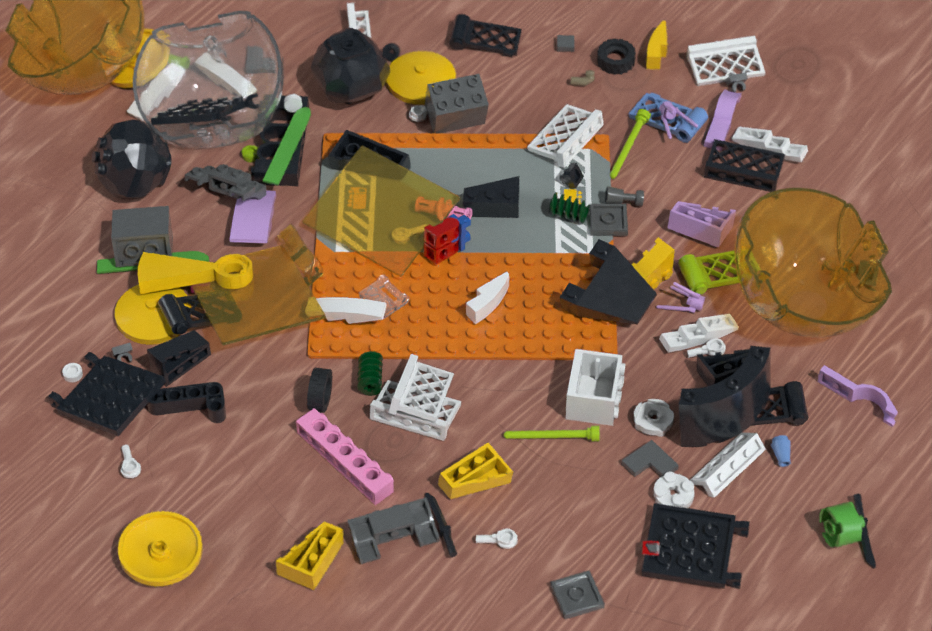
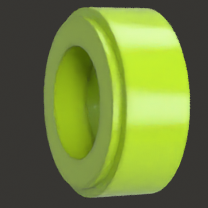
M254 145L245 146L241 151L242 159L246 162H255L258 159V147Z

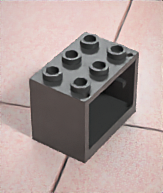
M480 74L427 84L425 107L433 133H445L485 124L489 104Z
M169 206L112 211L111 239L116 267L138 266L143 252L172 256L173 232Z

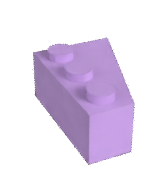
M678 201L670 211L668 229L719 248L733 228L736 210L730 209V212L719 211V207L706 209L701 208L699 204Z

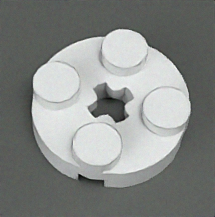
M648 399L647 402L643 404L641 402L635 408L634 422L635 428L638 431L661 437L673 425L674 413L665 401ZM657 415V419H651L650 417Z
M673 472L665 473L654 485L653 494L656 503L688 508L694 500V483L682 475ZM671 490H676L679 494L671 495L670 493Z

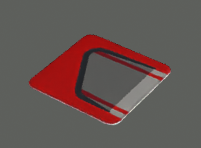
M643 541L642 554L659 555V541Z

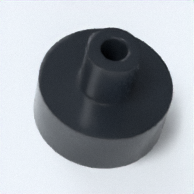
M396 43L385 45L382 51L383 56L390 61L398 58L401 54L399 45Z

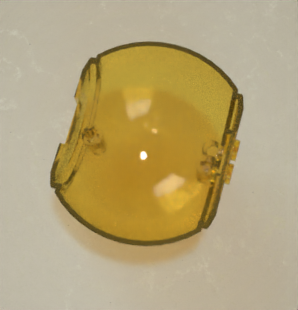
M34 0L30 10L22 3L16 4L5 30L16 42L8 59V67L29 85L53 94L78 95L102 88L119 77L137 53L144 33L142 1Z
M809 188L776 190L754 201L739 221L735 237V265L743 295L755 313L769 324L784 332L809 338H826L847 333L863 325L876 315L892 294L890 280L882 265L889 251L879 228H877L874 220L867 221L864 226L859 213L853 205L846 203V201L837 196Z

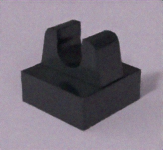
M570 163L568 168L564 170L563 176L559 178L563 184H568L570 189L577 188L584 175L577 163Z

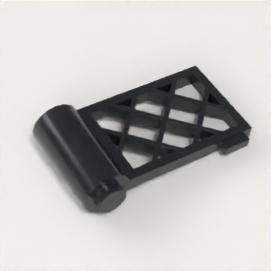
M458 14L454 18L449 45L456 50L469 47L513 57V55L517 56L522 29L471 20L465 14ZM474 27H480L483 30L477 32ZM497 30L500 33L494 35L491 31ZM487 33L489 38L484 39L481 35ZM514 33L517 34V36L511 38L508 34ZM503 36L506 41L501 42L498 38ZM474 38H477L480 42L476 43L470 41ZM494 41L497 45H489V42ZM511 44L514 49H509L505 46Z
M229 291L184 297L166 294L158 301V306L174 334H184L189 328L222 323H229V325L238 324L243 318ZM226 298L227 304L217 299ZM205 300L207 302H210L211 304L208 306L201 303L200 301ZM183 303H189L194 306L191 309L185 306ZM213 305H216L223 308V310L219 311L212 307ZM196 307L205 310V313L196 311ZM228 310L234 313V315L230 316L226 314L225 311ZM210 312L218 317L212 318L207 316V314ZM190 316H196L200 320L192 321Z
M791 381L782 387L771 388L770 395L780 394V398L776 402L769 398L767 403L772 405L768 411L762 410L761 413L764 415L761 418H757L751 426L790 422L795 425L804 424L809 417L802 384L797 381ZM777 408L783 412V415L775 416L771 413Z

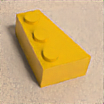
M659 237L654 241L656 245L649 252L645 250L642 253L644 257L637 264L634 262L631 264L653 290L661 282L668 280L673 274L675 250Z
M486 443L441 472L438 485L450 499L509 484L511 483L513 471L489 443Z
M324 521L309 533L303 542L298 546H293L287 555L276 560L277 575L315 590L344 543L343 529Z

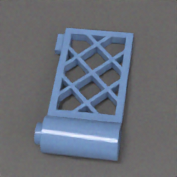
M652 92L651 94L646 93L631 110L629 118L636 120L635 115L639 109L648 111L657 108L658 112L650 113L651 117L646 124L666 131L662 119L655 121L651 118L661 117L660 105L668 100ZM647 100L655 102L654 104H645ZM671 102L674 107H677L698 125L695 128L681 116L667 119V123L676 122L674 127L669 126L670 132L676 135L680 141L688 143L708 120V114L700 107L690 109Z

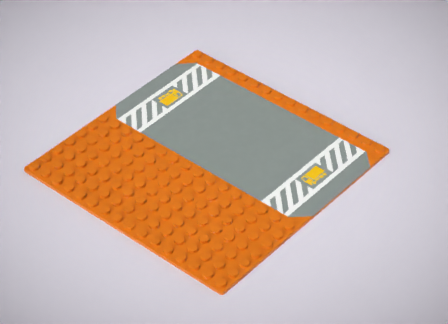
M344 133L324 134L312 299L326 297L358 298L385 302L387 306L383 320L348 324L346 319L328 321L325 316L310 318L308 357L310 359H359L361 354L369 351L380 353L383 359H409L410 355L413 354L418 356V359L573 360L575 349L618 355L617 324L615 321L576 316L562 309L559 298L569 283L582 289H587L599 271V268L591 265L589 253L598 239L613 245V236H591L590 210L583 224L579 222V219L575 222L572 218L568 220L565 216L560 218L558 214L553 216L551 212L549 213L550 201L555 192H557L558 198L564 194L565 200L571 196L572 202L578 198L579 204L585 200L586 206L589 204H605L606 187H611L609 135L595 134L564 168L558 165L557 160L528 151L527 146L539 134L357 133L409 154L411 168L401 181L331 169L328 155ZM547 134L545 138L554 136L555 134ZM569 138L561 139L560 143L567 141ZM552 141V142H548L547 144H548V145H552V144H556V143H558V142H557V141ZM545 143L539 144L536 147H543ZM559 149L550 150V152L556 153ZM570 163H577L584 175L577 188L570 189L568 184H563L559 178L563 176L564 170L568 168ZM520 176L519 218L471 217V225L466 228L471 238L470 241L465 243V250H458L456 254L437 265L424 256V233L410 238V241L405 245H398L392 239V232L398 228L410 230L423 225H432L434 227L442 223L438 221L437 216L415 212V204L419 197H423L424 200L437 202L444 198L445 204L448 200H451L452 205L463 208L464 188ZM508 272L509 287L502 301L486 318L475 324L466 315V303L477 297L478 288Z

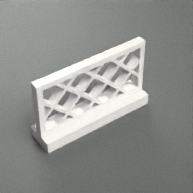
M749 36L688 46L686 58L691 64L697 86L726 82L729 75L736 74L732 71L735 67L743 70L742 73H747V78L765 76V70L756 46V37ZM753 52L754 57L751 59L744 54ZM736 55L738 58L736 61H733L728 56ZM718 57L722 60L717 64L711 59ZM743 59L749 62V64L745 67L738 62ZM702 60L705 63L701 67L697 65L695 61ZM725 61L731 64L732 67L727 69L721 65ZM709 64L715 67V70L711 72L705 69V67ZM753 64L759 68V71H752L749 67ZM719 69L725 72L726 75L720 77L715 73ZM703 72L709 78L701 80L699 75Z
M566 104L527 146L528 151L557 160L558 165L565 168L604 125L602 111L595 109L592 113ZM568 111L575 113L573 115L565 116V114ZM587 117L586 120H583V121H580V120H579L580 118ZM577 119V122L567 124V121ZM558 123H565V125L555 127ZM577 127H579L576 131L570 132V130H569V129H572V128H577ZM567 130L568 132L559 135L557 134V132ZM555 133L554 136L545 138L547 134ZM569 138L567 141L560 143L561 139ZM552 141H557V142H558V143L552 144V145H548V144H547L548 142H552ZM545 143L543 147H536L539 144ZM559 149L556 153L550 152V150Z
M411 354L393 395L389 413L396 415L399 410L436 422L454 373L417 362L418 356ZM419 370L425 371L427 374H421ZM441 376V377H444V378H447V379H445V380H440L438 377ZM432 378L435 382L429 383L426 379ZM421 381L423 384L417 385L415 382ZM440 387L441 391H436L434 388ZM428 389L430 393L425 394L422 390ZM411 392H417L418 395L412 396ZM435 398L437 402H431L430 399ZM423 400L426 404L420 405L417 401ZM412 403L414 407H410L404 404ZM431 409L434 414L426 412L425 410Z
M387 380L377 399L373 400L370 405V419L444 441L447 437V430L461 406V401L445 397L441 412H439L437 418L445 417L446 421L437 419L436 422L399 410L396 415L389 413L390 405L383 402L389 400L391 403L394 393L390 394L388 390L389 388L396 389L398 383ZM411 392L413 395H418L417 392ZM423 400L417 401L420 402L422 405L426 404ZM412 403L404 404V405L413 407V406H412ZM451 405L454 407L452 409L445 410L443 406ZM431 409L425 410L426 412L432 413Z

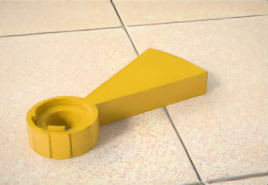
M143 252L138 265L140 294L216 281L219 286L226 289H239L247 286L253 279L251 260L247 256L240 254L225 255L213 263ZM230 272H240L237 274H228Z

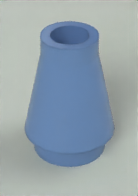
M785 435L774 437L771 447L779 466H789L791 464V441Z

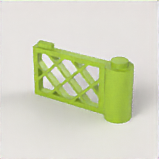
M748 248L700 257L688 254L681 257L678 261V266L690 290L698 294H704L708 288L748 282V284L755 283L761 279V273ZM744 255L747 260L744 262L737 259V257ZM726 259L730 261V263L726 265L722 262H719V260ZM703 262H708L713 265L711 268L704 266ZM735 263L742 266L741 270L731 267L732 264ZM717 266L724 269L725 271L724 273H720L714 270V268ZM746 268L753 271L754 274H747L743 271ZM729 271L731 273L736 274L737 276L732 278L727 276L726 274ZM714 275L720 279L711 281L709 276Z

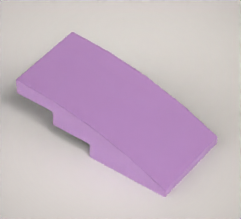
M266 191V196L260 200L256 197L248 198L245 201H242V197L237 199L230 242H268L272 228L276 191Z

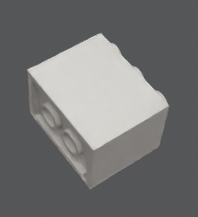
M575 349L567 391V420L613 426L614 418L618 419L619 403L622 396L621 390L624 385V376L622 375L625 372V364L622 363V355Z

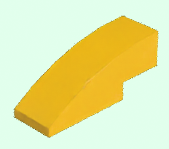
M662 21L657 26L650 38L647 49L646 69H660L661 57H666L667 55L666 21Z

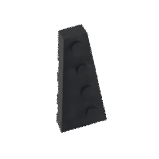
M347 129L328 155L331 169L401 181L411 168L409 154Z

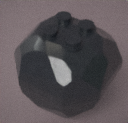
M346 28L332 34L318 46L311 65V72L330 101L336 104H350L380 92L390 74V66L372 38L363 34L358 29Z
M127 120L112 124L105 131L104 135L98 138V149L92 153V162L96 164L95 174H97L99 181L118 199L144 197L157 186H163L172 163L167 142H163L161 137L150 126L140 120Z

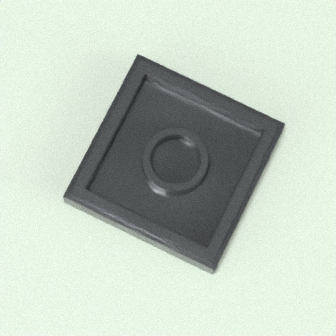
M590 204L591 236H628L627 204Z
M590 570L550 582L551 589L564 619L605 607V603Z

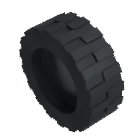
M617 38L602 42L597 51L599 68L613 75L627 73L635 65V47L629 41ZM619 53L624 55L625 58L613 60L608 58V55Z
M318 367L313 369L307 393L308 410L315 408L318 412H326L333 383L331 369Z

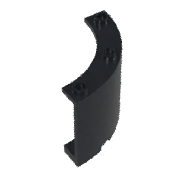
M750 346L747 358L741 367L730 377L719 383L702 388L681 389L679 400L681 447L707 446L708 443L727 441L741 434L757 420V416L765 409L771 392L770 347Z

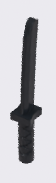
M425 493V497L439 526V535L445 541L449 556L455 557L457 556V551L451 537V526L447 525L435 497Z
M854 494L855 509L858 515L864 518L865 526L862 528L861 539L864 556L868 565L874 569L876 568V563L867 531L868 518L864 517L861 494Z

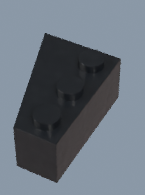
M520 176L464 188L463 208H471L472 217L519 218Z
M193 330L147 349L151 372L164 376L166 380L164 386L167 387L211 355L209 342Z
M750 349L735 350L733 354L724 355L721 352H715L714 356L704 357L703 354H697V373L707 386L719 383L730 377L741 367Z

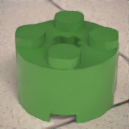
M852 501L821 509L819 523L823 522L825 532L822 535L830 547L836 546L837 548L861 541L862 528L865 526L864 518L858 515Z

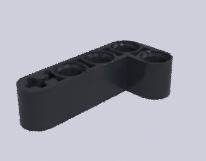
M218 382L162 388L147 403L148 411L152 415L207 409L211 422L221 423L226 419L223 387Z

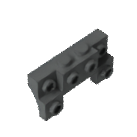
M221 164L217 168L207 165L203 169L195 167L185 174V181L195 180L199 186L209 182L210 190L236 199L242 197V201L251 197H256L260 200L266 196V185L252 181L251 174L228 165Z
M426 497L347 520L348 529L352 536L360 564L381 559L377 545L415 534L420 547L440 541Z

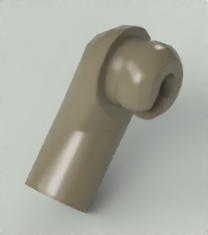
M587 70L584 77L571 76V85L586 86L595 79V72Z

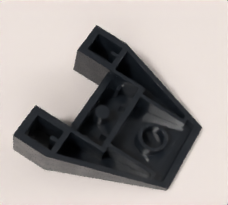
M598 239L589 256L591 265L599 268V271L586 290L571 283L566 286L559 297L562 309L579 317L638 325L657 296V293L614 245Z

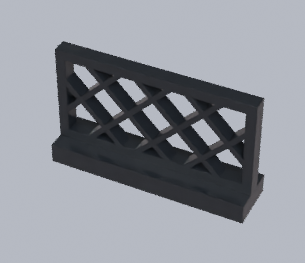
M714 139L708 161L705 164L704 178L775 193L785 154ZM716 147H724L726 150L719 153ZM738 150L742 151L744 154L736 156L734 152ZM730 154L732 159L726 161L723 156ZM757 154L762 158L754 160L752 155ZM719 158L722 163L712 161ZM748 158L750 163L744 165L741 160ZM776 158L780 159V161L772 164L769 159ZM765 161L768 166L761 168L759 164ZM737 162L740 167L731 166L730 164ZM755 166L758 171L749 170L748 168ZM772 170L775 173V175L768 174L765 172Z

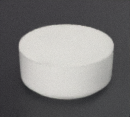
M296 94L288 95L284 99L285 109L289 112H296L302 108L301 97Z
M69 363L62 370L63 377L68 382H77L83 376L82 367L77 363Z

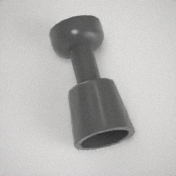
M607 186L605 204H622L623 200L634 201L636 206L642 207L644 191L637 190L635 194L624 193L623 189Z

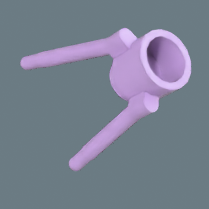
M666 101L660 105L659 111L662 114L660 118L664 123L669 139H672L667 119L675 118L676 114L695 128L698 127L694 121L683 114L677 107H674L671 102Z
M674 282L670 288L687 296V305H690V307L656 306L657 309L695 313L696 310L701 311L705 297Z

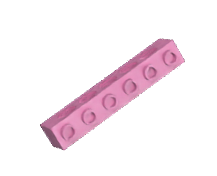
M314 408L296 421L297 433L374 505H377L394 492L392 476L380 469L376 461L369 459L365 451L357 448L351 438L345 437L338 426L332 425L323 413H319Z

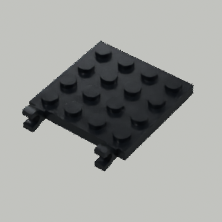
M258 94L248 95L244 99L243 96L232 97L231 100H228V97L217 98V101H213L212 98L203 99L202 102H198L197 99L188 100L187 103L178 104L177 107H171L167 111L158 112L157 116L151 118L152 125L215 120L228 121L231 120V116L227 115L244 108H259L260 105L254 104L252 101L253 98L258 97Z
M88 352L84 358L90 361L88 367L92 370L65 399L53 391L48 398L54 401L52 407L57 409L58 414L119 436L161 389L166 380L164 376L105 355L102 359H99L94 353Z
M654 503L647 541H659V555L644 556L641 576L723 589L728 584L732 588L740 589L742 573L728 572L733 533L736 532L739 536L748 538L750 521H736V515Z

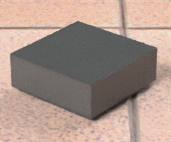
M557 35V51L574 52V35Z

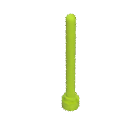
M639 109L635 115L636 123L610 173L611 179L617 177L642 125L648 123L651 117L649 111Z
M591 426L587 430L505 431L503 434L506 439L587 438L591 442H600L599 426Z

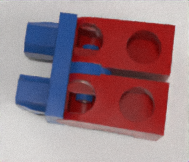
M452 214L434 227L432 225L424 227V256L437 265L456 254L458 250H465V243L470 241L471 238L470 233L466 230L471 225V219L465 215L457 217Z

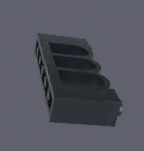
M266 95L265 102H262L261 110L264 127L260 132L261 146L257 150L258 159L255 161V166L251 168V177H254L255 181L263 185H274L263 182L272 160L266 158L275 156L281 143L269 140L283 138L289 124L272 122L279 120L291 121L296 113L285 109L284 99L287 97L286 95ZM300 96L302 108H309L308 96ZM307 126L279 185L274 186H299Z

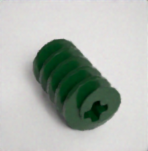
M557 192L554 193L549 205V213L551 212L553 216L558 214L560 218L565 216L566 219L570 220L572 218L575 222L579 219V222L582 224L586 221L590 209V204L586 206L585 200L579 204L578 198L572 202L571 196L565 200L564 194L558 198Z
M375 351L365 352L358 359L357 389L364 395L374 396L382 390L383 356Z

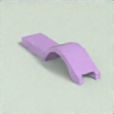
M724 90L721 93L704 147L712 148L714 139L726 140L735 106L739 103L742 93H734L728 90ZM716 147L717 150L722 151L723 147Z
M825 365L820 369L818 378L820 384L850 402L865 399L876 403L883 410V422L891 427L894 426V417L898 412L883 390L873 385H857Z

